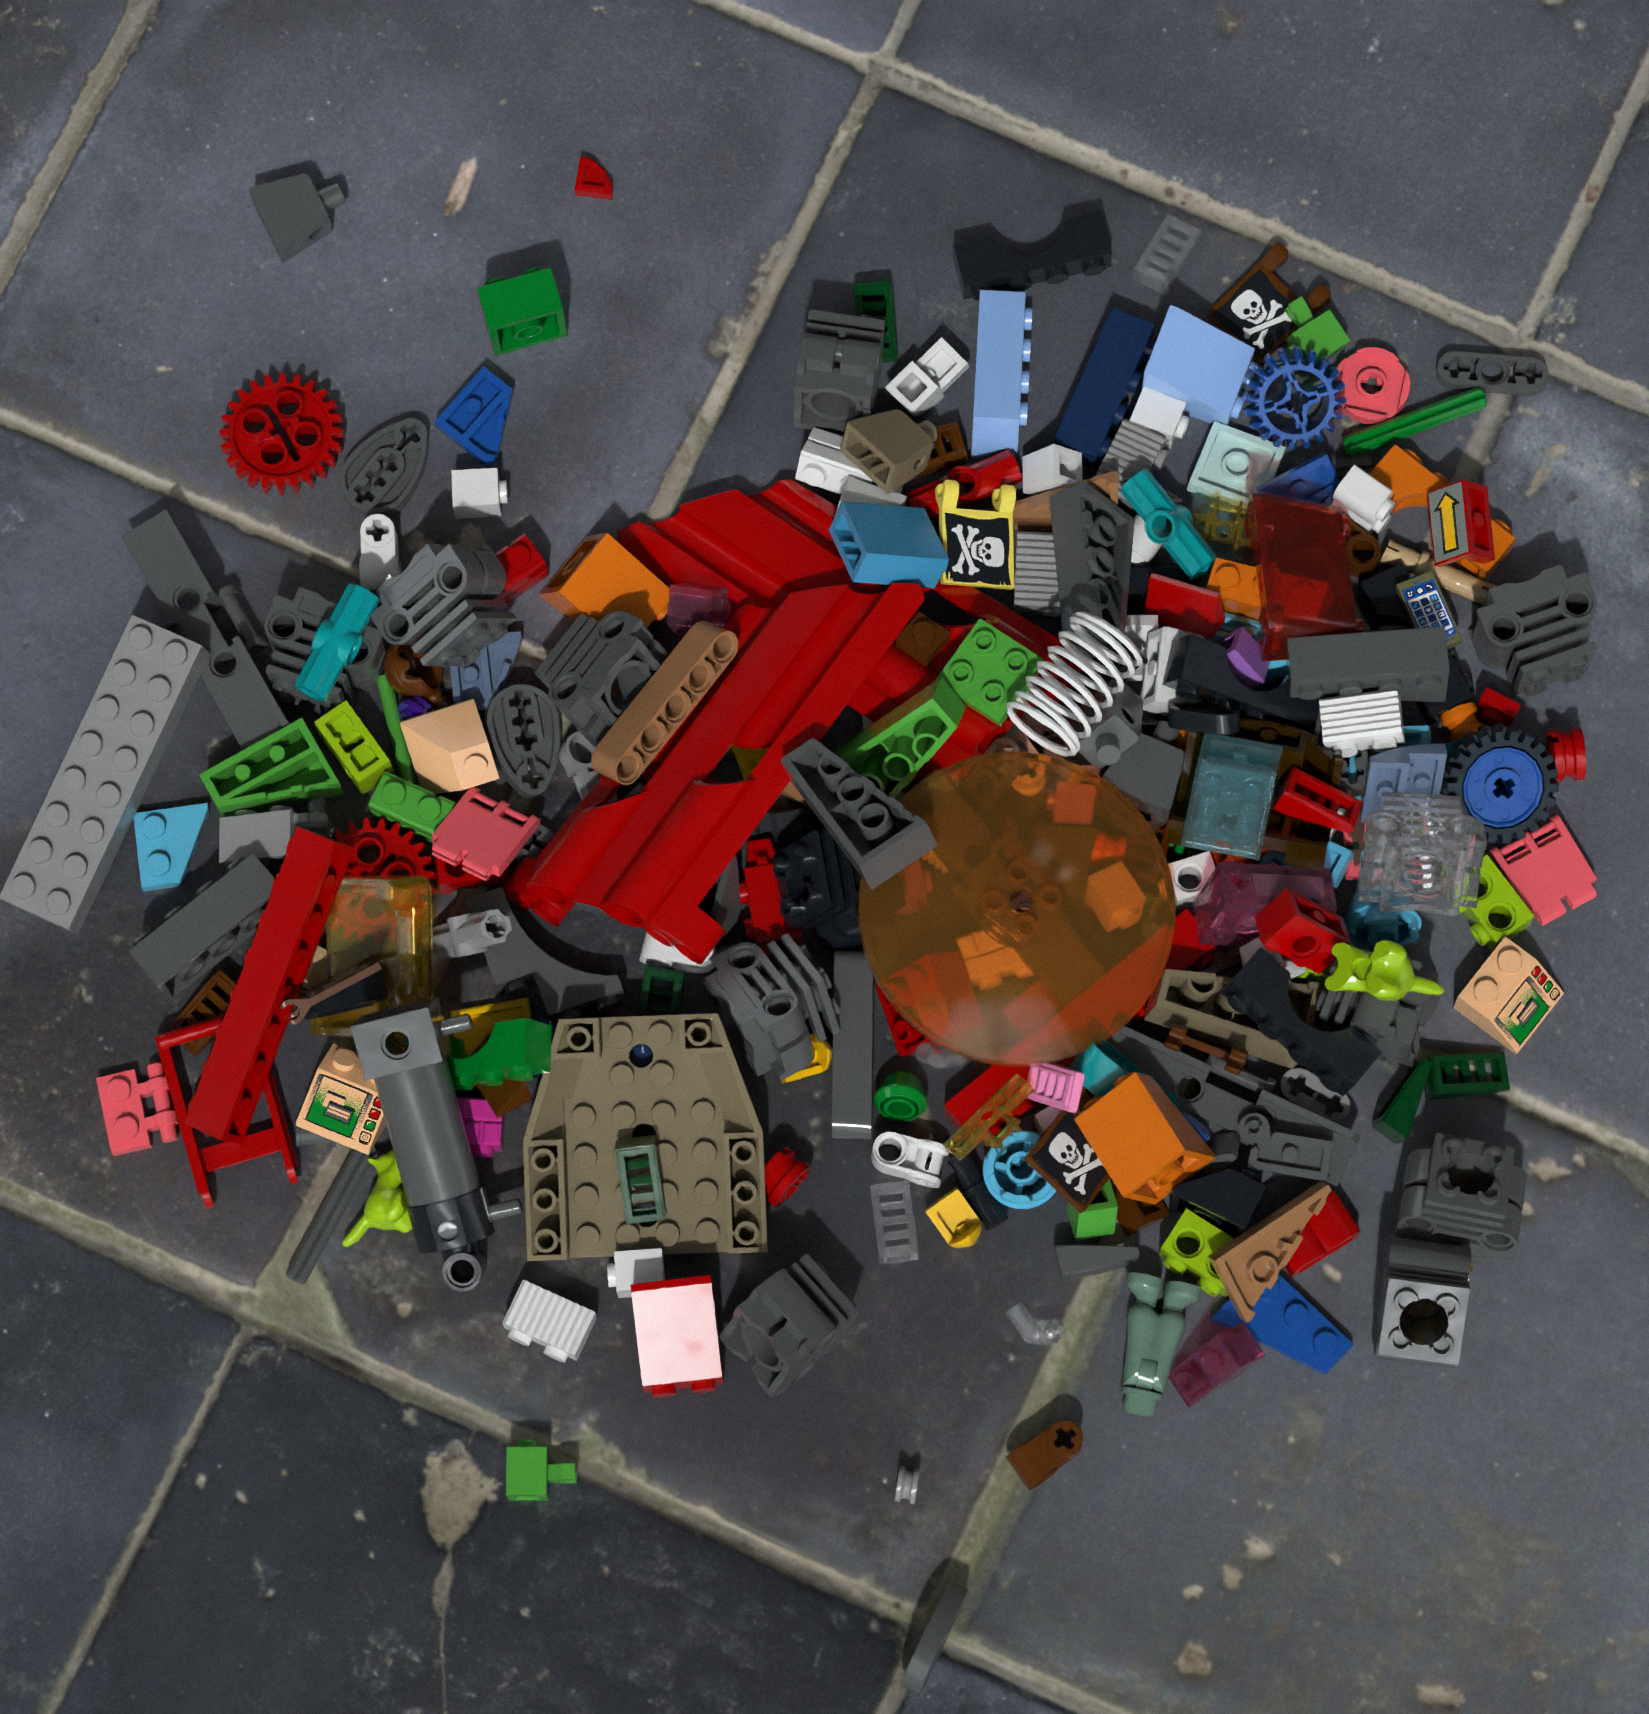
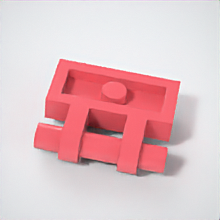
M154 1063L147 1066L149 1080L144 1083H139L135 1069L96 1078L113 1156L152 1148L149 1132L160 1130L163 1143L173 1142L178 1139L175 1125L178 1124L176 1112L171 1109L168 1094L169 1087L162 1063ZM153 1096L156 1114L146 1117L142 1099Z

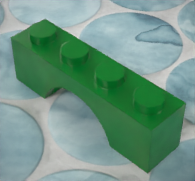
M529 1018L495 1022L487 1043L480 1051L470 1057L465 1050L463 1040L449 1036L452 1051L446 1059L454 1089L472 1090L473 1085L476 1083L487 1086L503 1085V1079L532 1081L533 1076L536 1074L550 1073L552 1025ZM406 1038V1045H409L408 1038Z

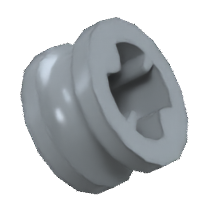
M900 1466L895 1502L907 1499L910 1504L915 1505L920 1474L919 1468L909 1472L905 1469V1466Z

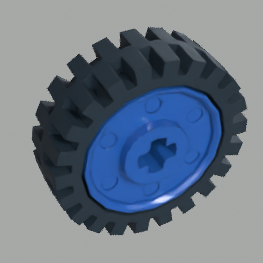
M1493 724V727L1487 725L1478 727V732L1470 730L1465 733L1464 737L1466 739L1462 742L1456 740L1452 745L1454 748L1452 754L1447 753L1440 791L1442 798H1440L1441 803L1447 810L1446 813L1471 836L1479 840L1483 839L1489 843H1495L1496 841L1510 843L1511 838H1516L1517 840L1525 838L1524 831L1526 830L1536 831L1539 828L1537 822L1540 819L1546 821L1550 814L1547 812L1549 806L1554 808L1556 798L1553 794L1559 790V783L1555 780V777H1558V771L1552 762L1554 760L1546 748L1527 732L1511 725L1507 727L1503 724ZM1501 778L1500 781L1503 784L1500 788L1496 789L1497 787L1494 785V782Z

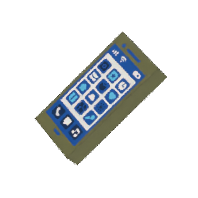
M1432 571L1396 584L1395 590L1413 629L1445 627L1447 649L1462 644L1461 634Z

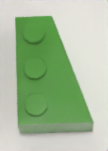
M302 718L199 774L204 787L222 817L234 816V812L238 810L260 812L270 810V807L290 806L344 795L337 777Z

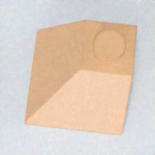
M474 698L399 721L420 787L439 794L461 791L500 779Z

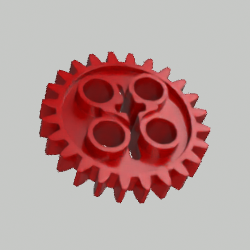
M280 373L278 383H273L267 374L264 378V386L260 387L252 380L250 381L251 393L248 394L239 389L237 392L241 402L229 401L227 403L233 415L226 414L221 417L223 424L229 428L219 430L221 439L227 441L220 446L223 454L229 455L226 459L229 468L237 467L235 471L237 478L240 480L249 475L247 482L250 488H254L259 482H262L264 494H268L272 485L277 486L280 496H283L286 486L291 485L294 492L298 494L300 482L304 481L310 488H313L312 476L316 474L325 479L327 476L323 466H336L335 458L331 453L339 454L343 451L341 444L336 441L345 438L343 429L338 428L343 423L341 414H333L338 409L335 400L326 402L329 396L325 388L315 393L316 385L314 380H310L303 387L301 377L298 374L294 377L292 383H287L284 373ZM295 404L299 406L294 414L284 415L280 413L285 405ZM266 407L272 409L283 432L288 434L293 449L300 457L299 461L292 459L281 436L276 434L271 419L264 411ZM262 422L265 424L264 429L258 433L247 431L252 423ZM306 435L317 437L315 443L310 446L298 444L300 439ZM273 453L284 455L283 459L277 464L265 463L266 458Z
M364 818L363 829L358 830L354 823L350 821L348 822L349 834L344 835L340 830H334L339 842L354 847L345 875L354 877L355 886L349 893H337L328 919L334 917L330 926L333 932L338 931L343 926L345 927L344 938L348 941L357 932L361 945H365L369 935H373L376 944L381 945L383 934L386 933L395 942L397 941V929L401 928L407 934L411 933L408 921L412 919L418 923L423 922L421 916L417 913L419 908L431 909V905L424 900V895H434L436 890L426 885V882L437 878L435 872L425 871L424 868L433 863V859L431 856L419 857L426 846L423 842L411 845L415 837L412 831L401 837L402 826L400 823H396L389 831L387 830L384 818L380 819L377 828H372L370 820ZM376 845L380 848L378 860L370 864L362 862L360 859L361 851L366 846ZM391 854H395L396 859L394 862L389 864L378 876V880L381 882L380 887L376 889L370 886L361 897L359 904L354 909H350V903L367 888L368 884L364 880L368 874L372 877L377 876L385 865L387 858ZM404 869L409 871L410 881L405 887L395 888L391 886L390 877L396 870ZM379 899L384 901L385 911L380 917L369 918L366 916L365 908L371 900Z

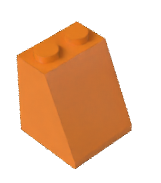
M608 533L586 536L538 595L572 621H575L580 613L588 618L596 619L599 623L611 612L624 611L640 618L647 629L653 621L658 623L669 612L671 605L668 602L675 593Z
M1130 1072L1118 1078L1114 1083V1089L1105 1096H1098L1084 1105V1112L1074 1119L1124 1198L1157 1204L1174 1191L1177 1185L1183 1184L1216 1159L1213 1151L1152 1076L1142 1073Z

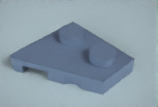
M521 631L507 632L494 643L489 642L479 651L480 657L469 666H450L454 704L474 698L479 715L484 714L492 698L505 688L523 641Z

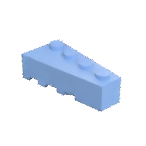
M980 290L972 460H985L1009 449L1017 462L1019 425L1027 426L1028 403L1020 402L1021 393L1028 394L1029 371L1022 370V362H1030L1031 339L1023 338L1024 330L1031 331L1033 308L1025 307L1026 292Z

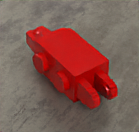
M768 838L747 842V868H744L745 880L739 881L741 905L749 904L751 918L744 919L747 942L755 941V944L761 948L773 964L769 955L768 943L774 940L780 949H784L787 957L781 936L788 933L797 946L803 944L802 930H799V927L793 931H786L784 917L781 915L779 906L780 893L778 882L773 872V855H775L771 840Z

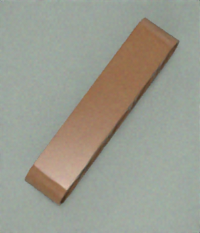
M708 621L695 623L596 746L591 758L593 769L622 785L634 783L733 660L738 650L736 635Z

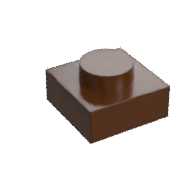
M919 612L897 636L895 646L927 667L950 641L951 632Z

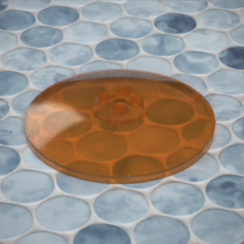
M1019 751L996 752L964 759L938 770L922 780L899 801L906 810L914 816L918 815L927 822L938 846L873 890L870 889L861 877L858 893V923L862 946L877 984L892 1006L919 1033L935 1044L974 1061L1011 1067L1039 1066L1076 1057L1090 1049L1093 1043L1097 1046L1123 1028L1143 1007L1154 991L1165 969L1171 951L1175 929V894L1171 872L1164 851L1154 831L1132 802L1117 788L1097 774L1061 758ZM1022 892L1028 895L1031 900V909L1023 913L1015 911L1010 905V896L1012 894Z

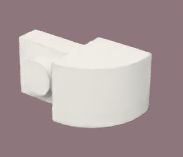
M941 337L916 363L911 361L885 388L912 416L916 417L927 412L945 397L943 393L970 366Z

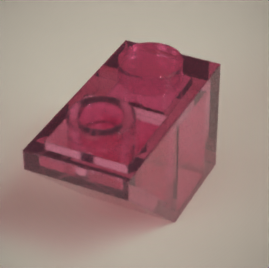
M691 582L670 585L667 624L679 641L699 621H708L722 628L725 626V621L730 613V600L727 598L728 588Z
M1244 1322L1215 1335L1171 1370L1169 1379L1188 1408L1242 1375L1266 1355Z

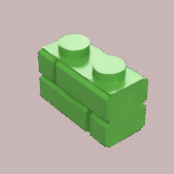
M385 771L368 806L373 817L379 820L384 818L386 823L393 826L396 823H400L402 830L406 832L412 831L415 836L432 843V834L455 807L456 802L442 796L437 798L435 793Z

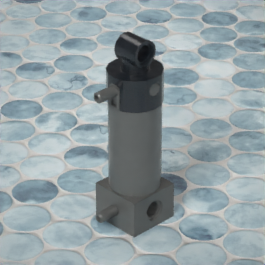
M437 996L362 1015L351 1026V1031L365 1081L374 1079L408 1203L406 1207L418 1251L423 1254L441 1251L444 1260L442 1275L445 1283L451 1289L463 1292L473 1289L480 1282L486 1270V1260L482 1252L477 1249L476 1241L495 1233L493 1220L520 1214L523 1208L518 1198L489 1205L485 1186L480 1184L446 1059L452 1051L448 1035L469 1030L473 1027V1023L469 1014L444 1019ZM395 1032L404 1033L409 1040V1045L400 1044L395 1038ZM458 1260L469 1261L474 1268V1275L470 1277L460 1276L454 1268V1263Z

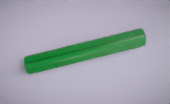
M1476 387L1345 435L1342 438L1343 449L1348 457H1353L1484 409L1487 404L1486 395L1481 387Z

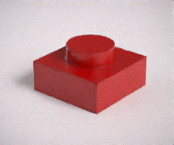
M1486 687L1477 705L1478 713L1481 714V718L1492 726L1493 724H1503L1507 727L1509 725L1512 726L1521 707V704Z

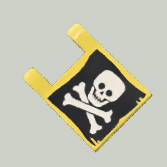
M945 480L943 484H938L935 488V497L939 508V539L949 558L947 569L940 577V584L1014 589L1013 510L1016 500V488L1012 485H1001L1000 488L993 490L992 503L995 511L956 508L959 496V483L957 481Z

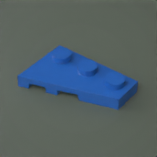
M1279 1273L1272 1289L1265 1288L1253 1307L1252 1311L1256 1314L1252 1320L1246 1323L1240 1319L1230 1299L1210 1320L1222 1327L1225 1326L1242 1334L1243 1337L1253 1342H1259L1280 1352L1281 1355L1323 1375H1326L1354 1345Z

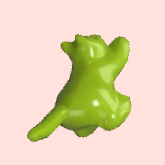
M1388 940L1377 942L1374 952L1364 951L1344 942L1337 943L1332 947L1331 952L1337 958L1338 964L1335 966L1334 974L1325 980L1324 985L1329 991L1368 992L1375 998L1383 1001H1397L1404 998L1408 991L1427 995H1441L1444 992L1443 986L1433 980L1414 975L1412 962L1407 956L1406 949L1396 942Z
M393 1149L378 1157L367 1158V1161L376 1168L378 1179L367 1198L364 1215L360 1217L343 1239L342 1245L344 1247H349L358 1242L371 1227L380 1230H398L402 1233L412 1230L406 1207L408 1203Z

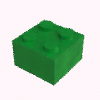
M540 267L530 268L523 271L520 276L507 280L505 278H494L487 281L484 286L477 288L482 315L495 356L568 336L563 306L551 267L546 269Z

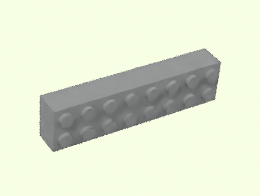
M131 615L0 893L1 900L79 935L210 656V653L202 645Z

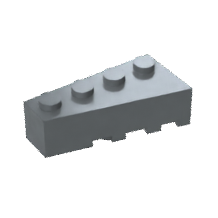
M1082 481L1049 497L1062 631L1075 633L1070 626L1069 617H1072V613L1084 611L1102 618L1125 635L1135 519L1087 482ZM1083 626V628L1099 643L1107 647L1109 650L1113 649V647L1103 638H1101L1098 634ZM1109 633V634H1110L1115 640H1117L1121 645L1123 644V643H1122L1120 640H1118L1114 635H1112L1111 633ZM1067 638L1075 648L1090 659L1096 657L1078 643Z
M1445 627L1287 638L1286 661L1290 697L1314 700L1397 688L1401 701L1445 702L1450 668Z
M814 738L780 759L793 785L871 890L938 846L926 821L918 815L914 816L892 796H887L864 775L861 776L850 768L848 763Z

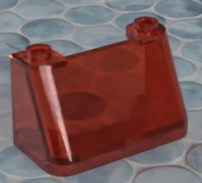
M1267 492L1251 493L1244 526L1246 540L1250 539V548L1254 549L1261 606L1259 623L1260 625L1262 624V632L1265 634L1264 640L1259 642L1261 661L1286 660L1287 638L1363 633L1362 618H1356L1346 537L1350 535L1348 513L1342 514L1341 507Z

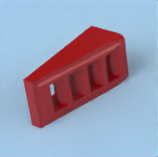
M1292 767L1280 785L1272 809L1294 818L1351 834L1356 825L1363 802ZM1323 804H1329V809L1323 806ZM1339 808L1346 809L1344 816L1337 813Z

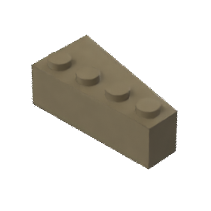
M1165 969L1153 983L1144 1020L1170 1029L1174 1022L1187 1027L1188 1035L1230 1049L1236 1046L1248 1051V1055L1291 1069L1297 1064L1290 1057L1288 1050L1277 1040L1267 1038L1259 1030L1258 1024L1246 1014L1235 1011L1229 1005L1227 998L1221 992L1233 979L1232 977L1216 976L1215 973ZM1289 980L1288 998L1291 1007L1305 1024L1313 1028L1316 1006L1323 983L1309 982L1308 984L1291 983V980Z

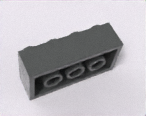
M254 853L247 858L241 856L234 860L227 867V874L216 882L209 881L205 883L195 893L196 898L185 907L182 905L175 907L164 917L165 922L153 932L152 930L143 932L134 940L132 944L134 947L129 950L130 955L139 970L168 1005L255 937L260 915L266 909L272 893L274 877Z

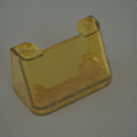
M413 875L343 877L327 919V979L375 954L382 968L381 971L388 996L376 1006L310 1020L311 1035L353 1037L351 1026L362 1015L433 998L432 893L430 883L426 877ZM395 1032V1038L406 1036L402 1032Z

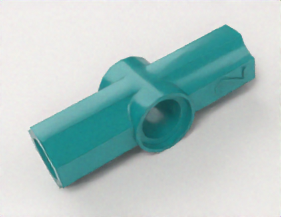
M1148 469L1141 470L1122 486L1120 492L1145 522V532L1148 538L1154 543L1162 544L1190 580L1197 579L1213 566L1215 558L1218 557L1194 528L1193 517L1190 511L1182 505H1176ZM1167 518L1172 523V531L1166 525Z
M348 584L332 616L321 623L312 642L313 651L294 684L296 689L314 700L326 702L344 667L350 666L359 652L363 640L362 633L380 602L376 595L357 584Z

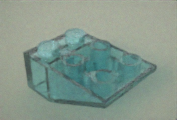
M1205 733L1195 771L1181 846L1260 860L1278 784L1283 746Z

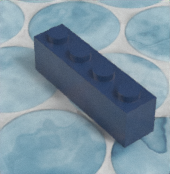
M1113 307L1053 440V444L1081 452L1082 465L1094 470L1099 459L1105 458L1112 444L1113 438L1110 437L1114 425L1120 427L1126 417L1129 406L1124 404L1129 392L1134 394L1137 392L1144 372L1139 371L1144 359H1150L1157 340L1153 338L1154 323Z

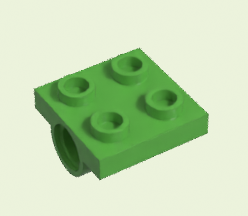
M980 618L936 680L942 677L964 704L1001 727L1009 716L1006 704L1016 701L1015 691L1031 693L1026 684V676H1037L1039 674L1037 661H1044V659ZM1013 708V710H1014L1015 713L1019 710V709Z

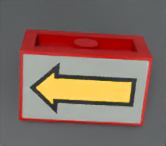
M1462 479L1427 492L1434 566L1441 567L1461 559L1481 564L1495 560L1488 486Z

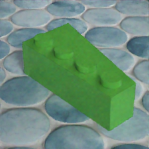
M941 677L832 752L848 763L850 768L861 776L864 775L887 796L895 798L913 780L926 761L928 762L957 729L966 705Z

